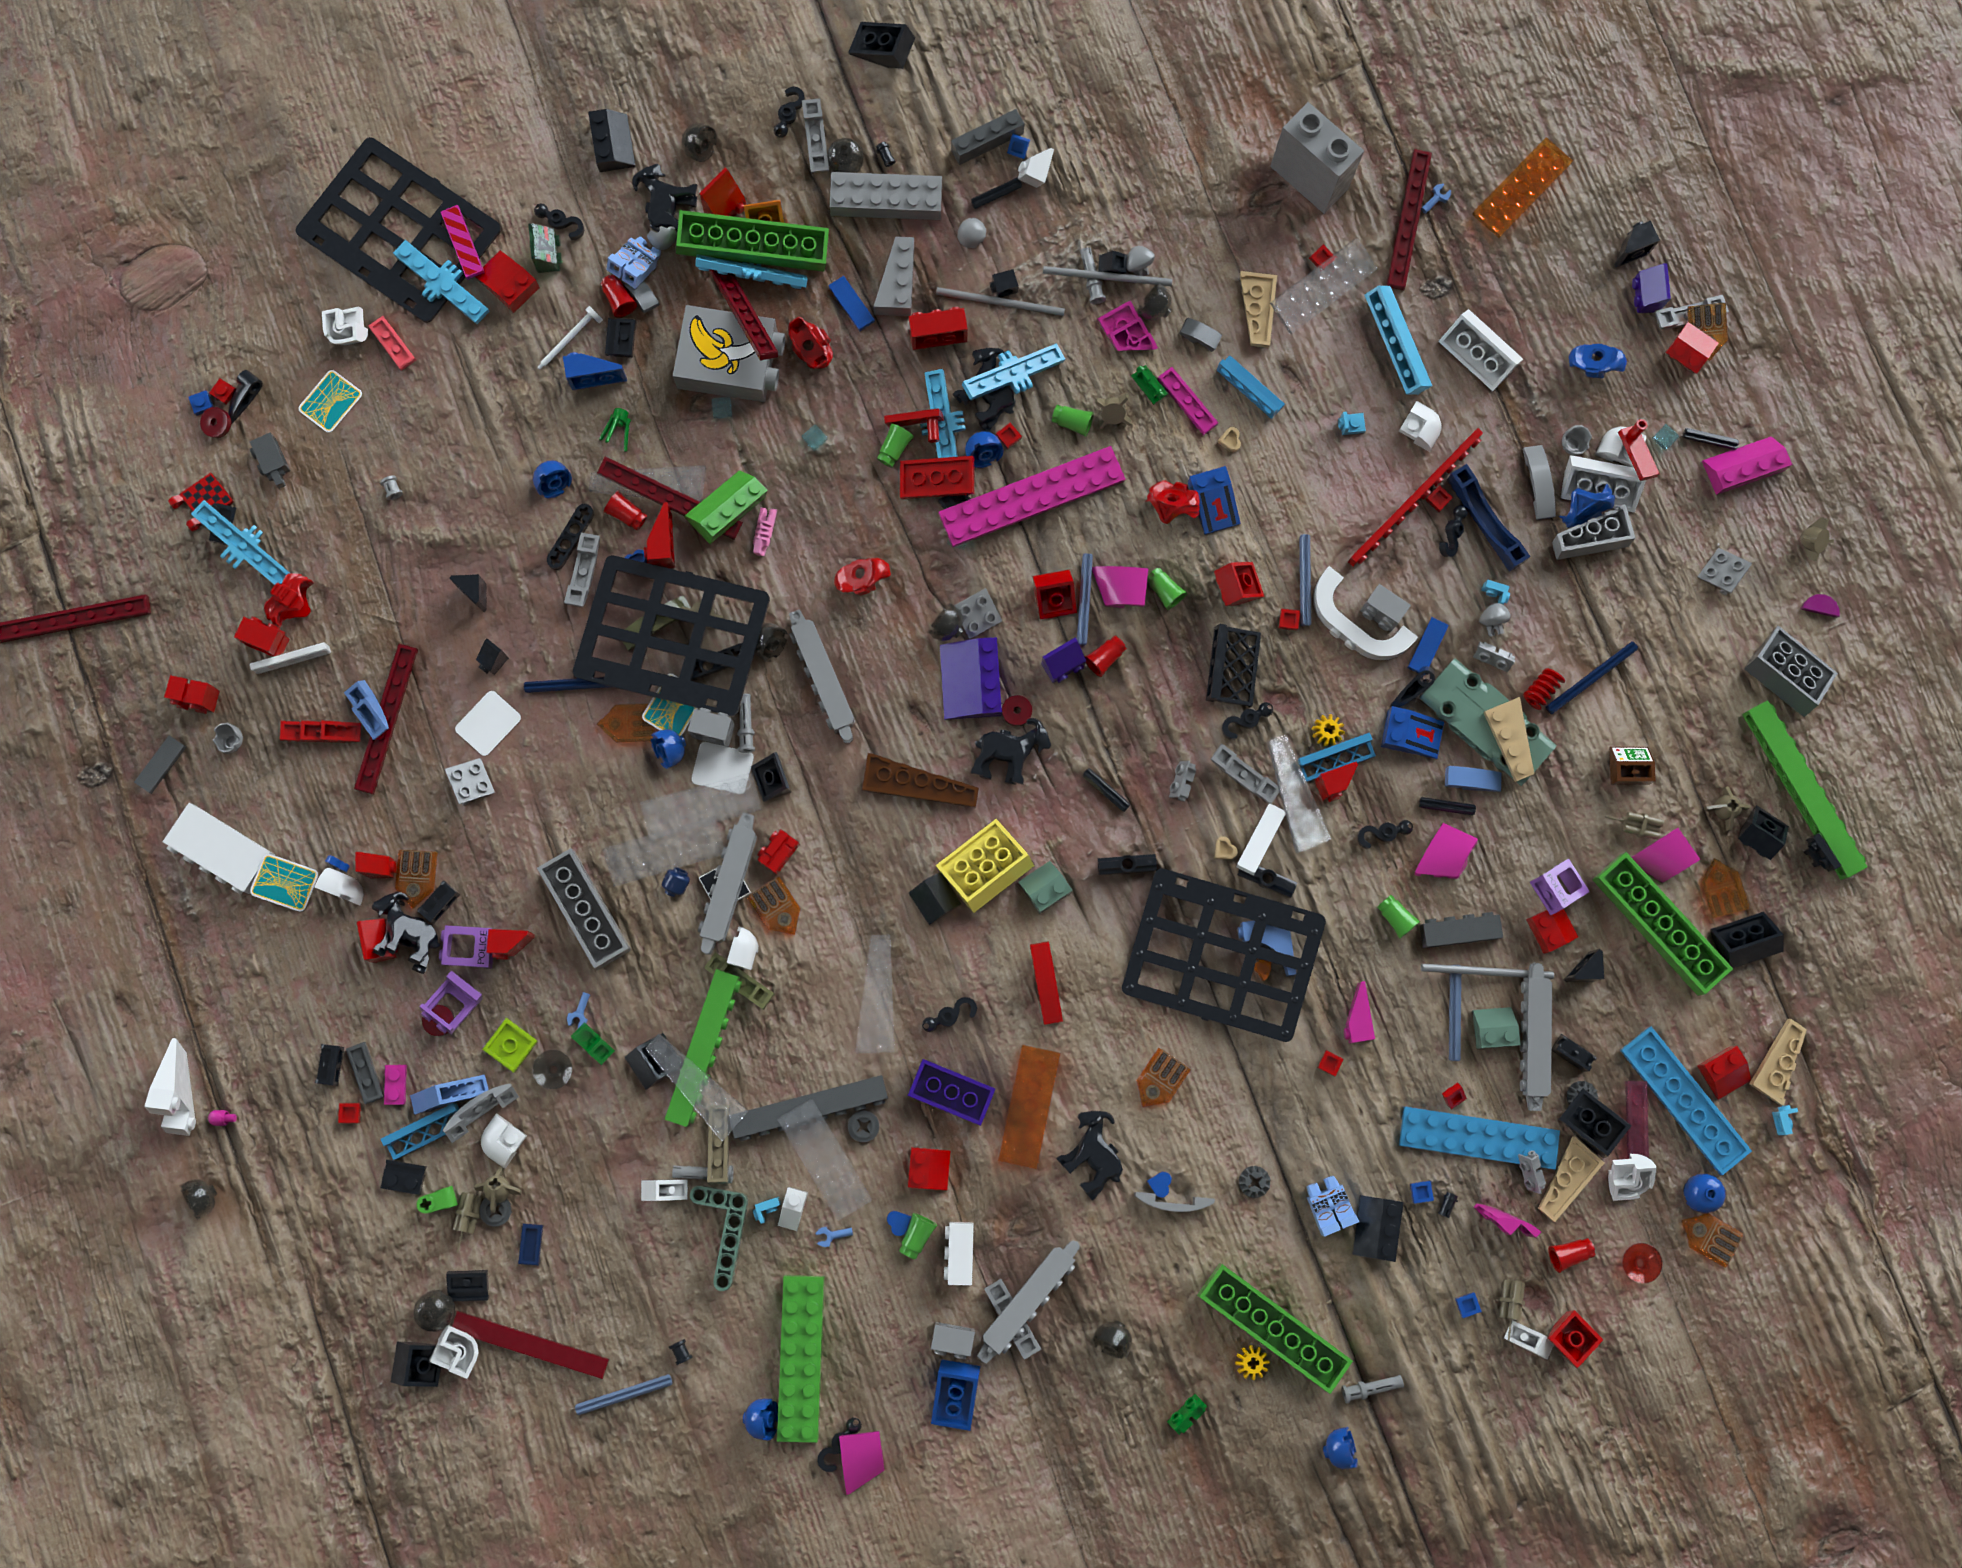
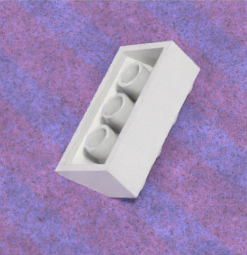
M1469 309L1461 314L1438 341L1492 391L1523 360Z
M1570 455L1564 472L1561 498L1571 500V493L1578 488L1591 493H1600L1605 485L1608 484L1609 488L1612 489V494L1615 495L1613 508L1617 509L1619 506L1626 504L1627 511L1635 513L1646 480H1639L1634 467Z

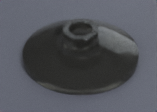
M548 1050L541 1053L533 1065V1076L536 1082L546 1089L563 1087L572 1075V1063L569 1057L558 1050ZM556 1066L557 1072L551 1073V1067Z

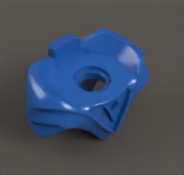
M1604 344L1580 345L1575 347L1568 356L1570 367H1578L1585 370L1586 376L1602 379L1605 373L1609 371L1623 372L1627 364V359L1621 350ZM1594 354L1598 357H1602V359L1599 361H1594L1592 359V356Z
M1608 484L1605 485L1600 493H1591L1580 488L1575 489L1571 493L1570 512L1567 516L1560 515L1559 517L1567 525V528L1581 525L1592 518L1603 515L1602 512L1612 509L1615 504V495L1612 494V489L1609 488Z

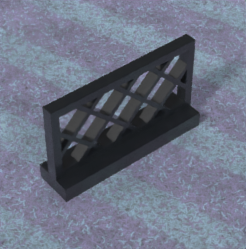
M1218 624L1214 627L1206 701H1218L1247 707L1253 706L1261 639L1260 632L1227 627L1225 624ZM1228 632L1235 633L1239 640L1231 644L1227 639ZM1247 636L1255 637V645L1251 648L1244 640ZM1240 641L1247 650L1241 655L1233 647ZM1229 649L1237 657L1231 663L1225 657ZM1248 652L1253 658V662L1249 666L1242 659V656ZM1237 660L1245 668L1240 673H1237L1232 667V664ZM1226 668H1229L1234 675L1229 681L1223 676V671ZM1245 671L1251 676L1250 682L1247 684L1239 676ZM1235 678L1242 685V688L1237 692L1229 684ZM1225 686L1233 694L1229 698L1220 697L1221 689ZM1243 689L1249 695L1248 702L1242 701L1237 695Z

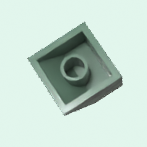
M1051 861L1018 882L1039 914L1072 892L1065 878Z
M1512 1007L1472 1010L1476 1049L1521 1045L1519 1026Z

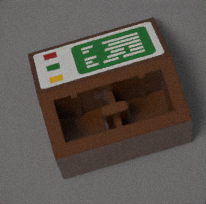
M1609 747L1611 785H1650L1656 781L1655 761L1648 747Z

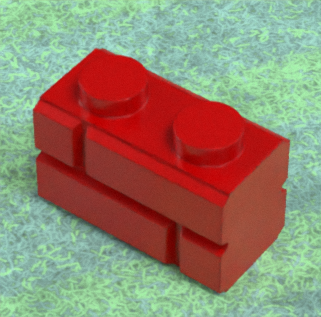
M782 829L779 832L774 831L769 838V841H771L767 847L763 846L757 854L759 856L758 862L776 875H778L800 845L797 840Z

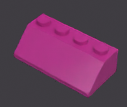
M1773 437L1759 440L1702 461L1716 495L1784 472L1793 465L1786 448Z

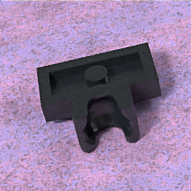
M1820 833L1806 839L1809 848L1804 851V854L1809 855L1813 859L1812 865L1814 867L1821 865L1829 872L1842 866Z

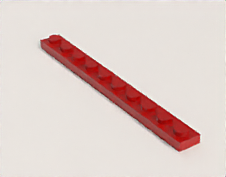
M1477 428L1351 556L1348 563L1352 567L1357 563L1362 564L1368 557L1366 553L1369 550L1373 552L1381 544L1378 541L1382 537L1386 539L1393 532L1391 528L1395 524L1399 526L1406 517L1404 515L1408 511L1410 513L1414 511L1419 505L1416 502L1420 498L1424 500L1431 493L1429 489L1433 485L1437 487L1444 480L1442 476L1446 472L1450 474L1455 469V463L1458 460H1464L1469 454L1467 450L1470 447L1475 448L1482 441L1480 437L1483 432Z

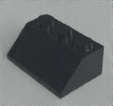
M609 109L589 111L593 147L599 173L636 167L628 115Z
M1765 912L1710 929L1718 953L1732 968L1784 952V934Z
M1360 1195L1357 1214L1359 1222L1356 1223L1353 1255L1396 1262L1403 1202Z

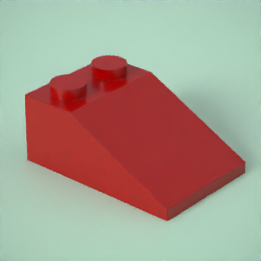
M724 168L699 193L704 213L735 217L744 211V205H746L743 193L727 168Z
M501 250L483 266L485 273L475 276L513 313L540 289L536 279Z
M666 502L663 503L647 539V547H644V557L647 559V563L652 565L675 568L673 518L669 504Z

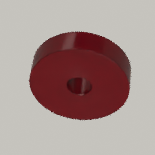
M218 407L208 408L200 419V427L203 433L213 438L224 437L231 428L230 415Z
M1011 696L1003 703L1002 716L1008 724L1022 726L1032 716V705L1023 696ZM1019 708L1021 712L1016 714L1013 710Z
M436 1005L432 1009V1012L448 1024L455 1018L451 1009L446 1006ZM422 1016V1025L427 1033L433 1036L448 1034V1032L445 1034L441 1032L432 1019L429 1022Z

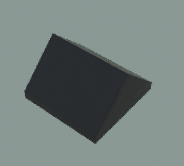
M479 574L451 575L449 577L455 586L483 612L487 610V584Z
M777 752L751 766L763 802L791 793Z
M941 872L925 879L908 893L929 925L962 905Z
M1597 949L1588 952L1564 978V981L1595 982L1603 980V951Z

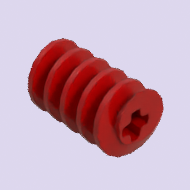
M1545 668L1542 674H1539L1538 679L1533 681V685H1530L1528 690L1524 692L1525 700L1531 707L1542 710L1539 703L1546 705L1544 698L1547 700L1551 699L1549 693H1556L1553 687L1560 689L1561 686L1558 682L1565 683L1564 677L1552 669Z

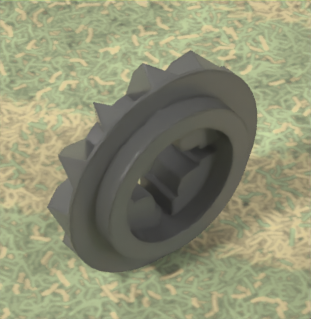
M1577 1081L1568 1088V1104L1572 1103L1578 1095L1577 1092H1580L1583 1088L1596 1099H1599L1597 1095L1598 1090L1591 1083Z
M869 1111L856 1112L848 1122L849 1134L859 1142L871 1141L879 1132L877 1117ZM858 1119L863 1123L871 1121L867 1126L870 1133L865 1130L857 1133L858 1128H860Z
M1250 1166L1241 1173L1239 1186L1248 1197L1259 1198L1270 1189L1271 1180L1268 1172L1263 1168ZM1249 1175L1255 1179L1262 1177L1258 1182L1260 1189L1255 1185L1248 1187L1252 1182Z
M486 1198L482 1201L479 1210L480 1217L487 1225L500 1226L509 1220L512 1211L511 1203L508 1199L496 1205V1207L500 1205L499 1211L502 1215L495 1214L490 1217L492 1213L489 1206L491 1202Z

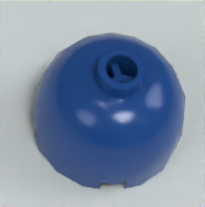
M985 431L977 432L971 436L966 442L965 447L966 456L974 457L975 468L990 466V462L995 459L996 461L1000 460L1004 452L998 437L991 432Z
M554 460L541 463L533 473L535 489L539 495H544L545 498H554L563 494L564 490L562 489L566 486L569 487L572 482L569 470L561 462Z
M669 729L651 734L654 737L650 739L653 751L657 759L661 757L664 761L661 765L668 769L680 763L685 754L684 746H686V741L684 737Z
M1697 1174L1690 1177L1685 1183L1683 1190L1687 1205L1700 1213H1712L1720 1209L1726 1197L1722 1182L1709 1174Z
M757 1399L744 1412L743 1423L747 1432L753 1438L761 1440H771L774 1438L777 1432L774 1425L775 1421L778 1422V1405L776 1401H772L773 1399Z
M1349 1427L1339 1428L1331 1432L1326 1439V1446H1323L1325 1458H1329L1336 1468L1342 1470L1357 1468L1358 1465L1357 1458L1353 1459L1356 1447L1352 1433L1348 1431Z

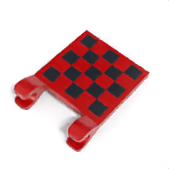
M211 472L182 493L168 500L174 509L180 507L185 501L192 511L203 500L214 509L217 503L229 506L234 501ZM193 518L187 521L186 525L194 532L202 523Z

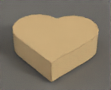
M1235 427L1228 428L1217 443L1229 452H1237L1241 446V442L1238 439L1240 435L1239 430Z
M1227 837L1218 838L1215 843L1214 859H1234L1238 853L1237 848L1231 845Z

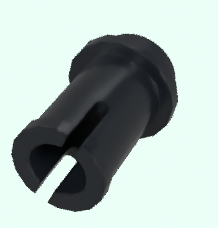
M886 142L879 143L876 146V152L880 154L885 167L892 166L896 161L889 150V144Z
M1446 1192V1195L1443 1194L1444 1200L1438 1214L1450 1218L1455 1202H1458V1196Z

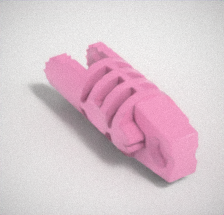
M760 508L758 525L756 526L753 539V553L758 556H765L766 549L769 547L777 509H770L768 517H766L767 509Z

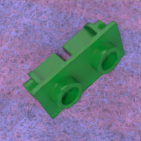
M1146 365L1139 366L1136 369L1137 372L1131 375L1153 405L1168 395L1167 391Z
M1194 1394L1186 1400L1185 1404L1178 1411L1172 1414L1167 1423L1179 1435L1181 1433L1184 1434L1193 1425L1189 1418L1192 1416L1197 1420L1206 1412L1205 1409L1208 1406Z

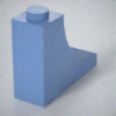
M1255 921L1240 923L1237 931L1239 939L1242 938V942L1249 943ZM1266 924L1261 946L1294 956L1291 932ZM1283 966L1286 977L1296 975V969Z
M485 1075L434 1085L410 1095L414 1114H420L452 1103L475 1098L489 1089Z

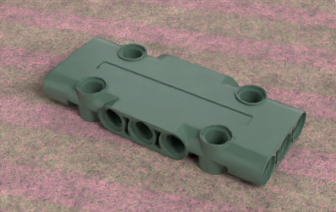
M1454 658L1419 698L1436 712L1439 719L1447 721L1449 728L1478 754L1488 761L1492 760L1498 770L1506 772L1513 779L1508 766L1501 762L1503 755L1483 713L1510 700L1491 684L1484 683L1477 673H1472ZM1467 679H1472L1475 683V686H1469L1467 683ZM1444 706L1450 709L1449 715L1443 712ZM1523 713L1525 727L1533 733L1532 737H1527L1535 772L1557 745L1545 736L1535 723H1530L1527 720V716ZM1530 776L1517 781V783L1522 786Z

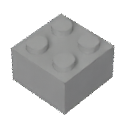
M1379 584L1360 611L1368 620L1373 619L1376 621L1381 629L1392 632L1411 605Z
M706 708L694 709L688 732L692 738L729 747L735 724L728 714L719 712L716 715Z
M935 1322L931 1349L934 1350L935 1354L946 1355L949 1352L954 1353L956 1358L966 1359V1356H971L975 1329Z

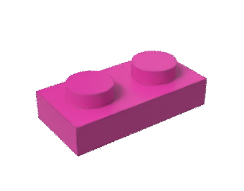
M385 1065L384 1105H406L407 1065Z

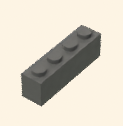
M1014 109L951 140V151L958 164L961 165L1010 141L1013 134L1018 136L1024 134L1025 124L1017 109Z
M1493 912L1482 913V917H1475L1474 914L1463 915V919L1456 920L1455 916L1446 917L1441 922H1437L1436 919L1425 920V924L1419 925L1423 948L1503 938L1500 914L1494 915Z

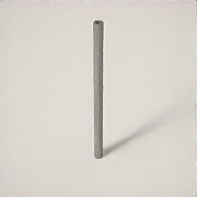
M1043 266V274L1172 286V279Z
M937 287L936 295L1064 316L1065 311L1064 308Z
M1421 964V971L1528 978V970ZM1544 971V978L1554 979V972Z

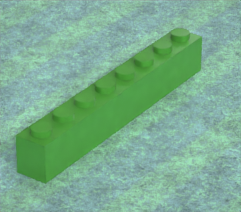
M719 969L715 970L664 1120L685 1127L690 1126V1123L694 1124L697 1113L694 1112L696 1105L701 1104L704 1095L701 1093L702 1088L707 1086L710 1075L707 1074L709 1067L713 1068L716 1061V1056H714L715 1050L720 1048L723 1040L720 1037L722 1029L726 1030L729 1022L727 1015L729 1011L733 1010L736 1001L733 1000L734 994L739 992L742 984L739 981L740 976Z

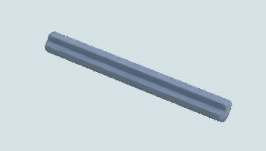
M1303 534L1299 537L1300 625L1310 626V535Z
M1088 553L1082 556L1077 640L1080 646L1087 644L1093 560V555Z
M1450 973L1449 1060L1460 1061L1461 974Z
M668 1374L575 1405L577 1415L585 1414L673 1384L672 1378Z

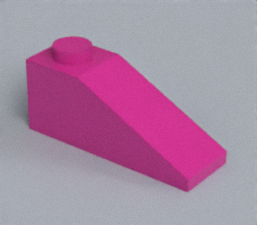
M1365 981L1357 984L1345 1024L1344 1037L1348 1040L1349 1044L1375 1039Z

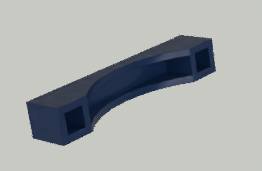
M1465 464L1452 472L1447 478V482L1508 571L1510 572L1525 563L1531 556L1522 543L1497 518L1481 490L1478 479L1469 466Z

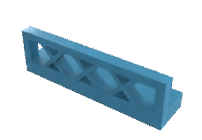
M1229 355L1226 360H1221L1217 371L1268 417L1272 419L1284 407V402L1233 357Z
M1370 732L1299 758L1296 763L1304 783L1316 779L1320 774L1375 757V752L1370 743L1373 740ZM1366 744L1369 755L1361 756L1357 754L1358 747ZM1347 752L1351 754L1350 762L1345 763L1338 760L1341 753ZM1328 758L1335 761L1331 769L1321 766L1324 759ZM1308 765L1316 767L1315 774L1307 777L1304 767Z
M452 1103L381 1138L383 1146L388 1147L393 1160H397L445 1136L446 1134L443 1129L450 1115L459 1110L457 1103ZM434 1123L442 1125L440 1133L437 1135L428 1133L431 1125ZM416 1132L424 1134L419 1144L410 1142L413 1134ZM398 1141L406 1143L403 1152L396 1154L392 1144Z

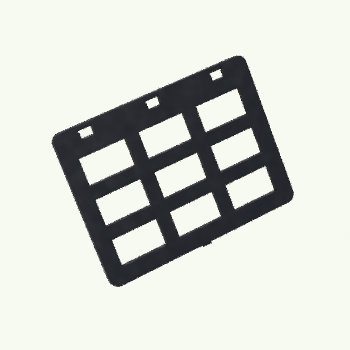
M369 137L363 141L299 222L295 231L304 241L421 321L428 323L435 318L448 300L443 296L440 299L436 297L432 302L427 300L428 296L425 298L422 295V291L401 278L408 268L398 259L389 270L360 250L372 233L396 249L405 241L380 224L393 207L423 227L411 242V245L420 252L433 235L454 248L448 230L441 226L444 222L441 211L456 205L459 206L463 216L484 229L473 243L479 259L499 235L501 226L496 220L445 187L438 179L432 178L375 138ZM372 154L402 174L391 190H388L360 171ZM352 180L382 199L370 216L340 197ZM412 182L443 201L431 218L400 198ZM332 205L362 225L350 242L319 222ZM317 236L324 240L322 246L313 241ZM421 252V253H422L424 256H426L430 261H432L436 266H438L439 268H441L442 265H440L439 263H437L436 261H434L432 258H430L429 256H427L426 254H424L423 252ZM459 261V262L457 263V265H456V266L458 267L457 270L460 269V270L463 271L462 266H461L460 261ZM362 268L370 272L368 277L360 273ZM464 271L463 275L456 281L459 285L465 279ZM409 299L416 303L414 309L405 304Z
M615 555L608 556L602 569L573 667V674L581 680L734 716L739 711L769 606L770 596L762 590L695 575L689 571L682 572ZM617 571L653 579L654 583L649 600L611 592ZM666 583L703 591L698 612L661 604ZM720 595L754 603L748 624L711 616L715 596ZM608 603L645 612L639 633L603 625L602 622ZM657 615L694 624L689 645L651 636ZM706 628L744 636L739 657L702 649L701 645ZM598 636L635 644L630 665L592 657ZM647 648L684 656L685 659L679 678L642 669ZM697 660L735 669L729 690L691 681ZM595 673H604V680L594 678ZM651 686L661 687L660 694L651 692ZM707 700L717 701V707L706 705Z
M1158 869L1154 874L1122 984V991L1128 996L1199 1016L1205 1021L1212 1020L1279 1041L1289 1042L1295 1033L1326 919L1319 913L1167 869ZM1176 877L1187 880V886L1175 884ZM1163 894L1203 906L1198 927L1195 928L1157 917ZM1234 894L1245 897V903L1233 901ZM1214 910L1255 921L1249 943L1208 932ZM1293 911L1304 914L1303 921L1291 918ZM1266 924L1307 936L1301 958L1260 947ZM1156 928L1194 939L1188 961L1147 950L1153 929ZM1205 943L1245 954L1239 977L1200 966L1199 962ZM1256 959L1296 969L1297 973L1291 992L1251 981ZM1144 961L1184 973L1178 995L1138 984ZM1195 976L1236 988L1230 1010L1189 999ZM1247 992L1287 1003L1282 1025L1279 1026L1242 1015L1241 1011Z

